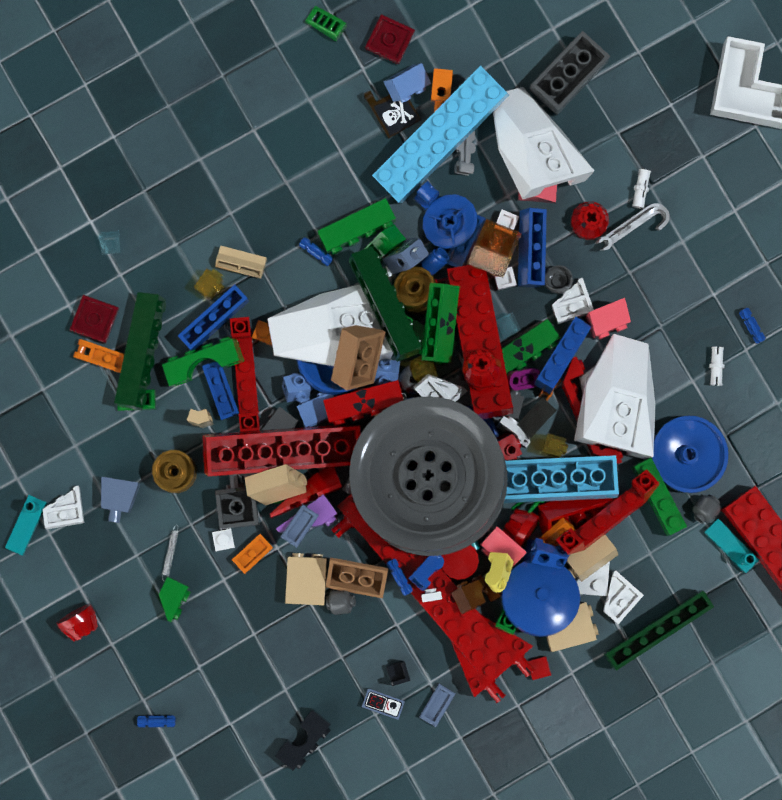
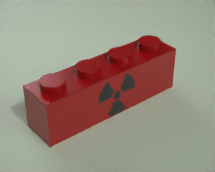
M396 380L325 399L323 402L329 424L333 423L334 426L345 424L347 419L352 418L353 421L363 419V415L371 413V416L378 415L382 410L404 399L399 381Z

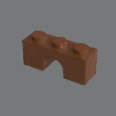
M479 575L471 580L472 583L468 584L465 581L457 585L458 589L451 594L461 614H464L486 602L482 591L487 594L490 602L501 598L502 591L493 592L486 583L485 577L483 578L482 575Z

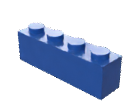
M527 208L519 213V287L536 288L545 285L547 209Z
M234 284L186 327L178 337L190 350H196L249 302L248 298Z
M575 316L534 383L536 387L551 394L590 331L591 325Z

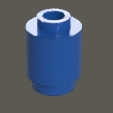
M441 247L434 249L421 261V267L429 271L431 275H434L447 264L449 255Z

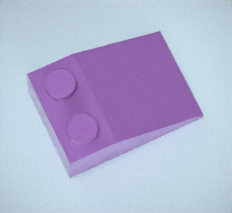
M324 494L307 506L319 515L311 528L320 527L325 524L328 527L337 520L335 517L338 514ZM294 516L276 528L279 533H283Z

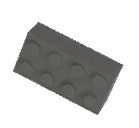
M582 31L531 84L529 91L557 116L608 63L610 55Z

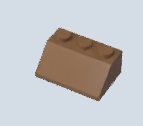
M358 325L342 328L331 381L347 391L373 384L385 331Z
M330 557L325 588L383 598L388 568Z

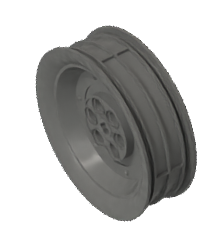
M441 397L410 398L391 405L379 413L366 426L358 438L352 453L349 469L351 493L362 518L386 542L402 551L415 555H447L475 543L496 521L507 493L506 462L499 443L490 427L478 414L468 407ZM428 453L435 454V459L431 462L425 460ZM411 462L418 464L414 471L408 470V465ZM445 463L452 465L449 472L442 471V466ZM429 472H431L432 476H434L430 478V481L424 478L425 476H428ZM415 481L417 484L414 490H407V484ZM443 483L451 484L447 492L441 491ZM426 492L433 493V498L430 501L423 500V495Z

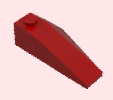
M319 468V472L307 481L306 493L286 499L270 513V517L274 518L298 508L302 504L305 505L312 502L323 494L326 496L342 489L335 468Z
M617 498L562 500L538 505V516L540 517L538 522L542 534L544 535L562 518L566 519L577 530Z

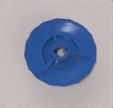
M456 194L444 195L436 199L427 208L423 217V230L426 238L434 246L443 249L456 248L465 244L473 236L477 227V212L474 205L467 198ZM449 221H451V222L454 221V224H453V225H452V224H448V222H449Z

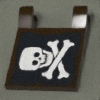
M371 91L364 93L366 102L372 109L388 139L421 121L410 99L403 103L401 101L393 102L389 94L376 102Z

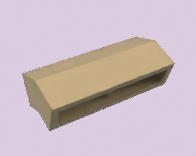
M220 245L215 267L261 279L267 257Z
M190 409L187 421L190 424L200 428L214 425L211 414L207 409L201 411Z

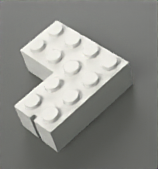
M729 36L723 43L710 115L782 129V85L758 80L764 43Z

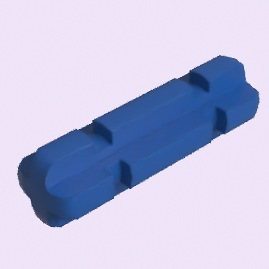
M306 237L300 241L299 246L301 248L307 249L308 253L316 259L322 260L321 262L326 266L331 264L333 257L328 253L325 254L324 250L314 243L311 244L310 240Z
M745 308L739 312V315L745 320L744 324L750 334H753L754 337L752 338L755 343L758 344L764 341L766 337L763 332L759 331L761 328L754 316H751L752 312L750 309Z
M392 559L388 561L386 565L392 571L391 574L397 585L401 587L402 594L404 596L408 595L413 589L407 583L408 580L402 569L398 567L397 560Z
M174 715L167 717L149 716V718L138 716L137 726L139 728L146 726L164 727V725L175 727L176 725Z

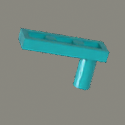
M28 495L5 546L6 549L24 556L47 502Z
M716 519L704 531L744 573H747L759 561L719 519Z

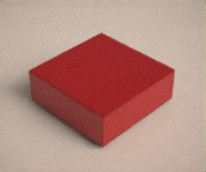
M546 656L528 661L536 669L533 673L530 672L532 680L551 676Z

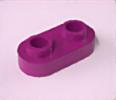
M525 368L509 372L507 374L509 389L519 391L536 387L534 383L540 371L535 368Z

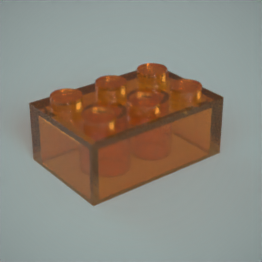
M486 219L467 264L472 265L476 269L487 271L493 276L503 278L521 233Z

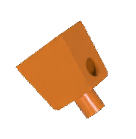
M434 68L431 102H434V112L451 96L453 70ZM438 90H443L444 96H439Z

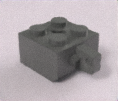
M238 474L229 475L230 485H226L225 490L215 491L219 529L260 525L257 501L247 496L246 487H244V483H239ZM236 503L242 506V509L239 510V513L233 510V507L236 506Z

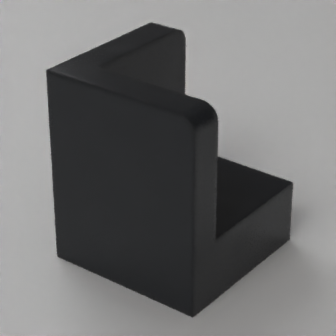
M405 661L386 667L392 686L411 681Z

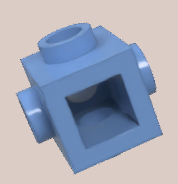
M380 360L374 386L398 380L400 361Z
M293 373L290 376L283 377L282 388L287 402H301L309 398L313 387L305 381L300 373Z

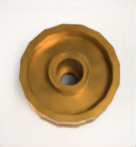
M413 267L401 272L394 283L399 302H402L405 310L413 315L427 314L430 283H436L430 272L422 267Z
M168 450L156 458L152 467V475L155 483L161 489L169 493H181L193 486L197 477V468L195 462L186 453L179 450ZM178 469V475H172V470Z

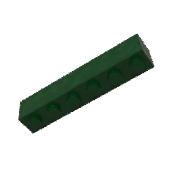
M371 246L352 253L349 263L381 330L385 331V338L398 362L418 354L422 343L419 336L415 335L413 331L412 321L406 317L403 303L399 302L397 298L396 288L388 280V272L382 267L378 252H375Z
M137 293L114 404L121 408L143 410V405L147 401L146 391L151 382L150 372L155 362L154 353L158 347V334L162 329V315L166 310V299L158 294Z
M700 590L603 654L613 670L617 671L714 608L704 590Z

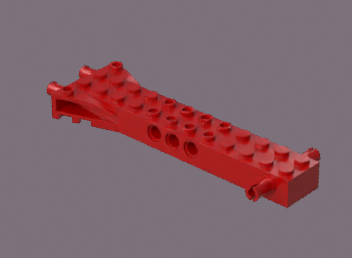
M352 493L337 505V508L343 513L344 519L331 528L333 533L341 528L335 534L340 538L351 527H355L385 564L392 559L397 560L398 567L402 569L408 580L407 583L413 589L411 592L413 597L450 639L473 697L486 690L495 702L498 703L501 700L496 693L502 699L506 694L495 683L497 677L512 664L516 665L526 678L531 675L525 669L526 667L531 673L536 670L524 657L525 653L533 647L531 644L514 634L511 635L495 627L496 623L482 616L476 609L461 614L451 594L458 588L442 569H439L428 578L431 584L425 589L436 588L437 592L441 591L442 599L422 602L421 594H425V590L422 592L408 578L429 556L415 555L402 551L382 539L362 518L355 505Z

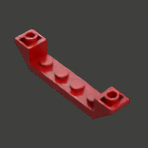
M249 317L230 318L231 337L238 340L244 362L235 365L240 432L260 431Z
M576 356L572 358L561 386L578 422L582 400L579 401L576 395L579 393L575 383H571V380L581 377L584 374L583 370H585L582 360H578ZM587 444L591 455H616L617 465L622 463L623 455L620 449L608 447L600 450L601 444Z
M646 469L632 480V487L576 531H573L572 528L567 530L556 539V542L568 555L586 550L644 505L659 486V482Z

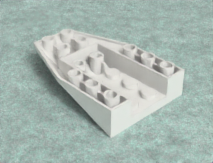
M524 87L506 91L509 96L493 111L498 150L522 199L537 196L544 188L568 181L570 186L585 182L594 172V169L560 127Z
M360 285L319 294L267 319L274 356L334 366L342 328L358 325L381 330ZM385 336L379 361L391 359L393 354Z
M613 334L585 383L574 441L589 445L601 444L627 451L626 455L641 459L654 457L655 395L649 344Z

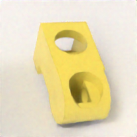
M490 552L488 559L492 564L490 571L485 576V581L491 590L497 593L506 588L514 561L508 553Z

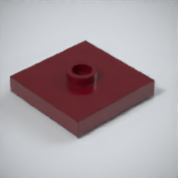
M381 14L365 49L399 65L415 33V29Z
M83 295L70 331L106 344L120 308Z

